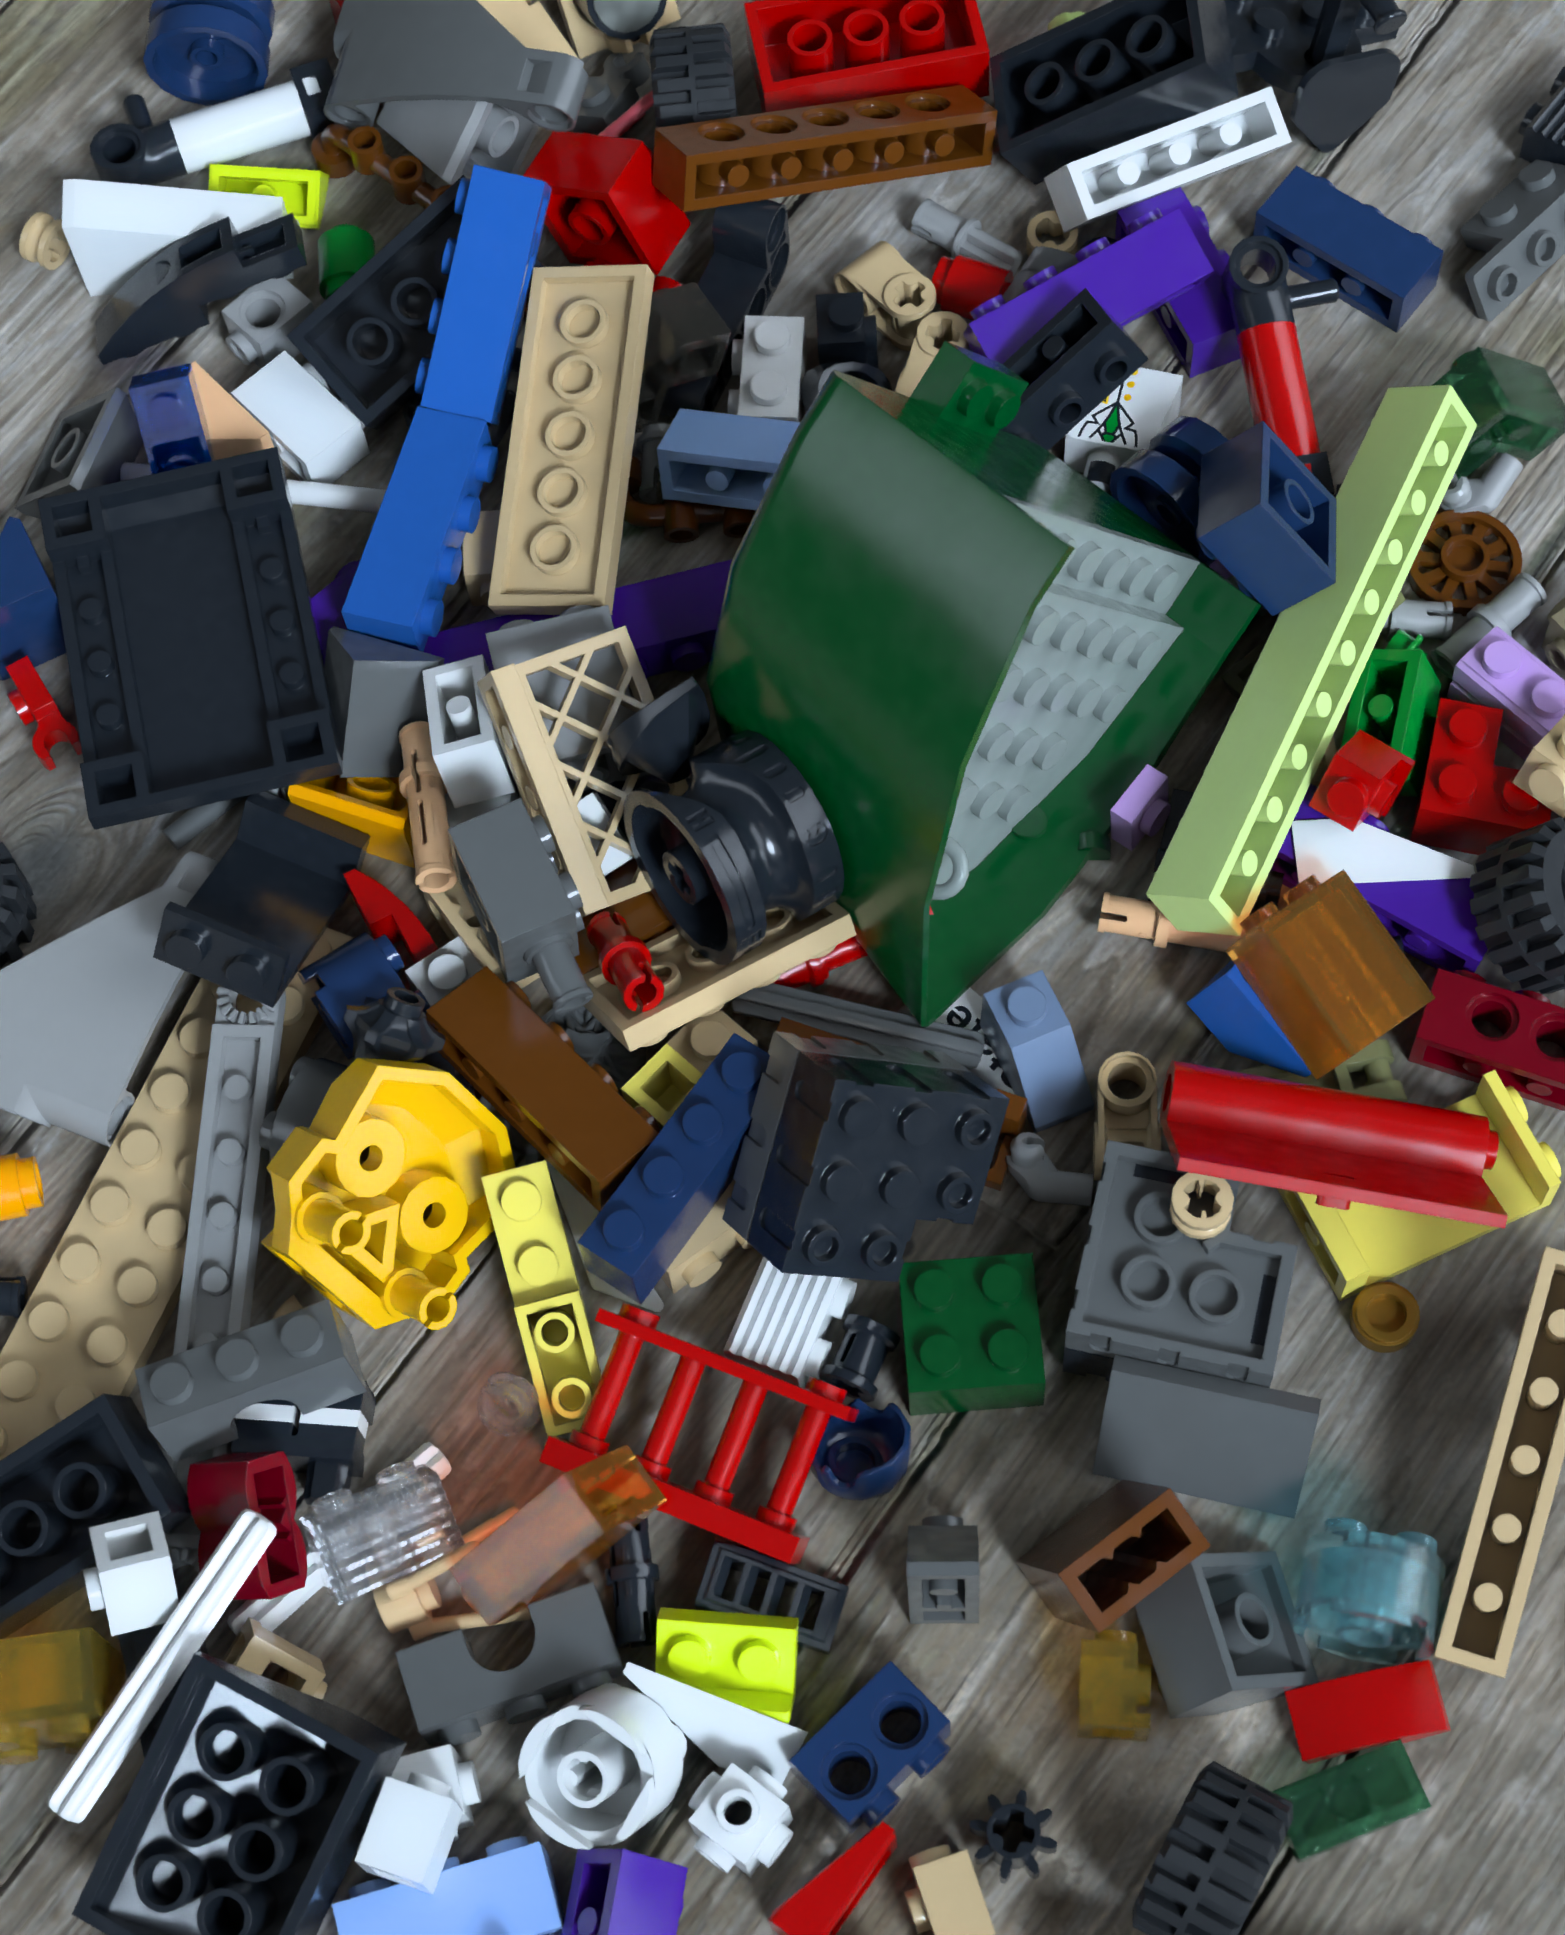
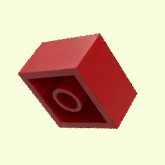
M553 131L523 174L525 177L545 181L552 188L544 223L569 263L584 265L587 260L592 262L598 258L611 265L648 264L653 274L657 276L690 227L691 223L685 212L679 209L652 184L654 156L643 141L634 138H615L590 133Z

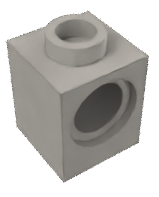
M284 277L278 279L271 278L251 286L221 311L230 334L226 337L227 345L242 363L250 365L254 362L260 368H263L284 350L291 357L295 358L301 352L287 335L314 311L312 301Z

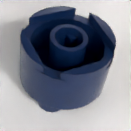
M363 932L298 971L303 985L315 979L319 990L315 991L316 995L311 1000L348 1060L353 1058V1037L351 1030L344 1020L346 1006L364 1005L366 997L381 999L386 996L387 990L391 987L406 989L397 975L400 969L404 967V963L385 934L373 940L367 932ZM417 989L414 992L425 1000L422 1012L426 1015V1010L431 1006L422 992Z

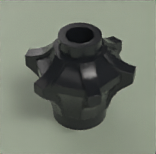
M400 987L389 988L386 996L381 999L366 997L364 1005H347L344 1012V1020L351 1030L353 1037V1062L357 1058L418 1063L427 1055L442 1050L446 1037L431 1026L425 1013L422 1012L425 1000L415 992Z

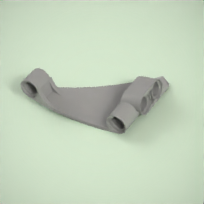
M188 852L177 864L162 887L84 924L0 970V1109L49 1128L51 1125L111 1147L135 1102L133 1094L126 1091L128 1083L159 1018L184 973L182 969L153 958L164 908L170 901L186 907L219 863L218 860L197 852Z

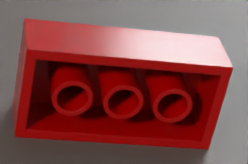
M758 0L744 3L747 46L762 113L964 85L979 97L989 96L990 51L976 0Z

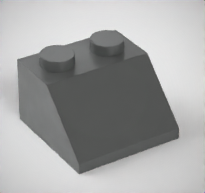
M1276 1551L1202 1553L1135 1605L1137 1621L1144 1633L1158 1677V1688L1165 1700L1170 1719L1217 1715L1285 1696V1691L1319 1683Z

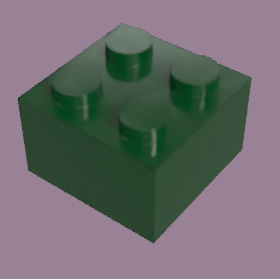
M1033 1253L905 1262L899 1277V1291L910 1416L1044 1406L1046 1380Z

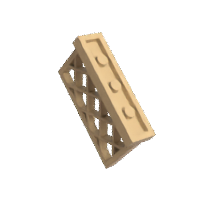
M626 626L516 665L512 663L490 671L477 682V685L530 818L537 815L543 817L556 847V851L551 853L555 860L558 874L568 871L574 880L583 903V907L579 908L581 916L590 915L650 891L651 888L646 879H644L639 867L630 885L610 892L601 869V864L609 846L634 857L630 843L614 836V833L624 812L626 796L632 792L640 773L628 775L622 790L590 776L602 746L604 745L609 748L606 743L609 737L607 734L619 706L621 705L634 712H638L654 701ZM613 645L624 670L616 690L584 675L593 652ZM580 657L575 670L562 664ZM548 670L570 681L558 711L535 700L526 676ZM628 684L630 685L634 698L625 695V691L628 687ZM579 685L611 700L599 730L567 716ZM542 716L553 721L549 732ZM562 726L594 741L581 771L558 759L554 743ZM566 777L577 781L572 792ZM686 779L677 783H668L670 787L668 794L681 797L688 790ZM585 786L617 800L605 831L584 822L581 818L577 805ZM589 836L600 841L596 852Z

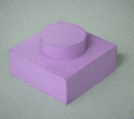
M1148 764L1144 767L1110 810L1111 839L1132 851L1145 834L1152 837L1161 829L1171 811V805L1168 803V776Z

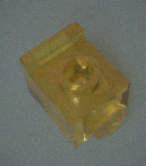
M1103 1630L1100 1633L1095 1632V1640L1081 1639L1077 1738L1147 1741L1151 1729V1714L1137 1713V1706H1150L1151 1664L1138 1663L1137 1635L1123 1630Z

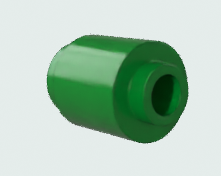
M340 224L325 231L318 238L319 292L325 300L375 256V242L367 231L352 224Z

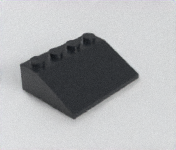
M194 1653L72 1915L107 1935H317L366 1831L386 1776L391 1778L407 1742L344 1708L205 1653Z

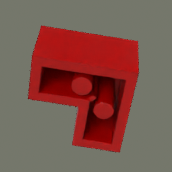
M1440 698L1434 719L1410 841L1480 855L1486 853V847L1493 842L1550 821L1552 810L1512 783L1520 770L1494 765L1503 709Z

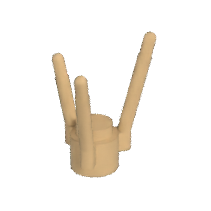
M517 1507L506 1509L416 1564L372 1584L373 1596L379 1614L388 1631L394 1634L408 1628L413 1640L418 1641L438 1632L530 1620L531 1615L528 1606L441 1617L432 1616V1610L442 1607L441 1595L434 1578L477 1554L480 1550L479 1543L516 1520L520 1515L519 1509Z

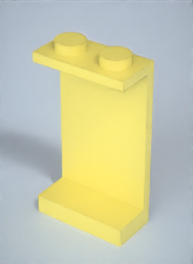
M1495 1070L1490 1071L1482 1076L1476 1094L1443 1109L1486 1116L1489 1121V1129L1498 1132L1499 1146L1495 1164L1491 1170L1483 1169L1482 1178L1507 1213V1225L1551 1204L1561 1184L1559 1179L1561 1177V1168L1550 1146L1545 1142L1538 1143L1526 1123L1528 1121V1113L1520 1094L1512 1086L1505 1088ZM1277 1188L1339 1302L1360 1293L1365 1287L1373 1283L1388 1280L1498 1229V1227L1352 1201L1349 1210L1325 1207L1316 1204L1317 1195Z

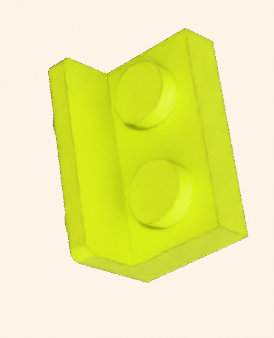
M660 1607L657 1617L655 1672L789 1724L796 1693L799 1618Z

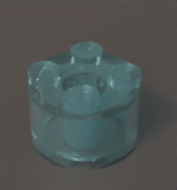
M1344 1517L1327 1519L1324 1525V1532L1310 1537L1305 1543L1293 1619V1630L1303 1639L1305 1630L1308 1628L1319 1634L1318 1648L1349 1659L1390 1664L1396 1663L1398 1651L1416 1649L1415 1661L1429 1658L1435 1651L1446 1570L1444 1562L1436 1554L1438 1542L1433 1537L1420 1532L1404 1531L1393 1536L1367 1531L1365 1524L1354 1519Z

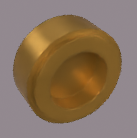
M1377 1282L1365 1287L1357 1295L1350 1313L1351 1329L1357 1340L1366 1348L1380 1353L1395 1352L1407 1346L1413 1339L1420 1322V1309L1414 1296L1406 1288L1392 1282Z

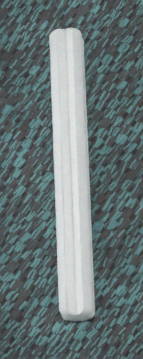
M244 1509L240 1512L49 1795L47 1804L57 1815L67 1821L80 1823L85 1819L190 1663L194 1653L199 1650L275 1537L277 1528L266 1517L250 1509Z

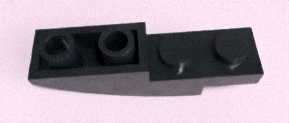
M293 213L242 233L237 232L229 216L179 240L147 262L110 299L95 321L97 352L101 363L105 365L120 358H131L140 354L146 348L174 337L188 336L198 328L209 324L207 303L217 299H229L243 289L271 278L285 277L295 269L307 265L302 230Z

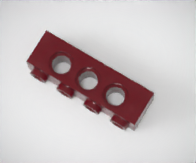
M1438 968L1408 1061L1480 1084L1484 1074L1495 1070L1505 1088L1508 1086L1514 1087L1522 1098L1565 1111V1056L1561 1058L1550 1057L1544 1054L1537 1045V1043L1542 1041H1550L1558 1044L1565 1051V1008L1551 1004L1547 997L1534 991L1518 990L1513 992L1490 985L1485 978L1474 972L1466 970L1449 972ZM1479 1021L1491 1022L1499 1027L1503 1035L1499 1037L1484 1036L1475 1029L1473 1024Z

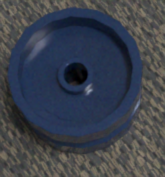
M151 0L148 17L150 24L143 55V62L148 76L162 90L183 101L204 106L216 105L263 90L269 71L271 53L269 43L273 34L275 17L272 0Z
M1180 416L1150 440L1149 450H1139L1111 473L1109 487L1112 497L1209 566L1215 560L1210 559L1202 551L1196 538L1201 456L1227 442L1228 439L1217 429L1198 418Z

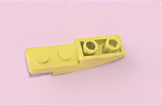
M543 1160L483 1176L481 1179L548 1437L570 1433L573 1429L580 1430L602 1372L547 1161Z

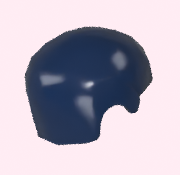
M855 1399L848 1404V1406L859 1410L855 1423L845 1421L833 1415L830 1416L810 1470L823 1488L831 1494L848 1500L862 1501L881 1497L889 1493L905 1476L911 1451V1426L900 1408L893 1402L888 1403L885 1409L879 1410L866 1405L861 1399Z

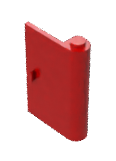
M1174 1060L1169 1065L1161 1099L1160 1124L1178 1171L1317 1195L1316 1204L1336 1209L1349 1210L1352 1201L1503 1229L1506 1227L1508 1215L1482 1178L1483 1169L1491 1170L1493 1168L1499 1146L1498 1132L1489 1129V1121L1486 1116Z

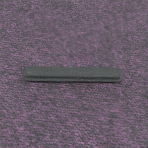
M775 983L761 988H753L732 1000V1011L736 1014L778 1024L781 1017L867 1045L868 1043L908 1047L914 1052L924 1053V1050L940 1051L946 1053L968 1069L977 1068L984 1049V1035L978 1031L935 1021L928 1027L923 1028L914 1016Z

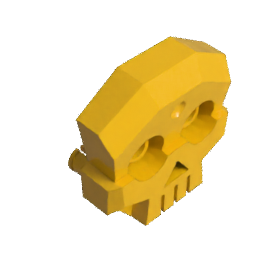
M357 1058L330 1085L309 1129L304 1126L295 1127L266 1167L272 1179L276 1211L274 1229L260 1243L280 1260L284 1261L288 1267L300 1275L314 1289L318 1290L322 1296L330 1299L335 1307L375 1330L409 1318L424 1324L430 1330L442 1329L453 1320L456 1314L457 1302L454 1293L470 1273L467 1257L495 1230L481 1177L516 1168L507 1127L449 1072L425 1063ZM369 1146V1156L360 1165V1154ZM432 1204L430 1216L423 1220V1213L426 1207Z

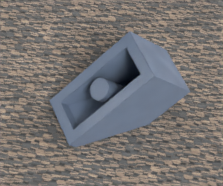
M1043 970L984 993L980 1026L1015 1095L1028 1099L1027 1119L1034 1133L1093 1110V1098L1071 1024Z

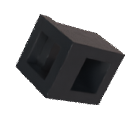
M863 292L817 294L816 316L819 365L839 360L865 363L878 368L876 315L864 316Z

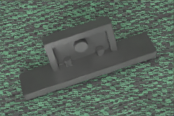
M1536 159L1524 167L1512 182L1493 199L1487 201L1480 211L1460 228L1467 248L1487 252L1465 275V280L1479 319L1492 321L1565 254V165Z

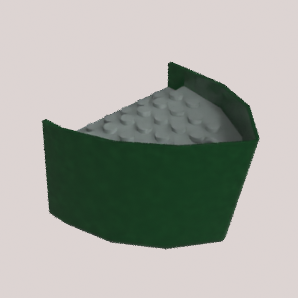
M947 341L943 343L910 397L837 370H832L798 425L732 559L706 678L721 741L738 731L750 730L761 734L774 743L790 759L811 787L833 829L843 861L844 888L840 898L835 902L850 913L857 934L854 937L923 1028L928 1027L1048 913L1092 856L1091 850L1078 851L1080 833L1099 831L1103 836L1111 832L1110 810L1147 764L1155 769L1158 767L1226 657L1262 606L1058 457L1029 440L1001 431L1000 429L1006 427L1018 413L1021 405L1020 397L1029 383L1003 364ZM1092 803L1094 809L1085 810ZM1035 806L1041 808L1048 820L1045 833L1035 840H1022L1012 832V828ZM930 906L934 915H930Z

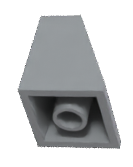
M467 100L383 102L384 107L376 122L449 184H454L462 175L471 179L474 164L517 174L539 128L533 122L508 108L484 101Z
M579 605L563 611L558 617L536 622L527 619L515 620L504 624L498 631L485 634L493 668L496 670L512 663L515 665L614 630L608 605L596 608L589 605ZM614 645L593 652L584 675L616 690L624 670ZM580 657L562 664L575 670ZM548 670L526 676L535 700L558 711L570 681ZM579 685L567 716L599 730L611 700ZM627 687L625 695L631 697L629 687ZM620 705L607 735H610L616 727L634 715L635 712ZM542 716L549 732L553 721ZM562 726L554 743V749L559 761L581 771L594 741ZM603 745L590 776L607 784L614 781H626L628 775L623 776L618 771L610 748ZM642 772V773L639 774L638 777H641V776H643V775H645V774H648V773H647V772ZM566 777L572 792L577 781ZM585 786L584 791L592 788Z

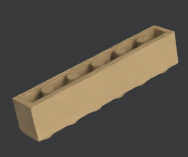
M1546 1246L1540 1258L1432 1655L1433 1658L1497 1678H1505L1565 1456V1251Z

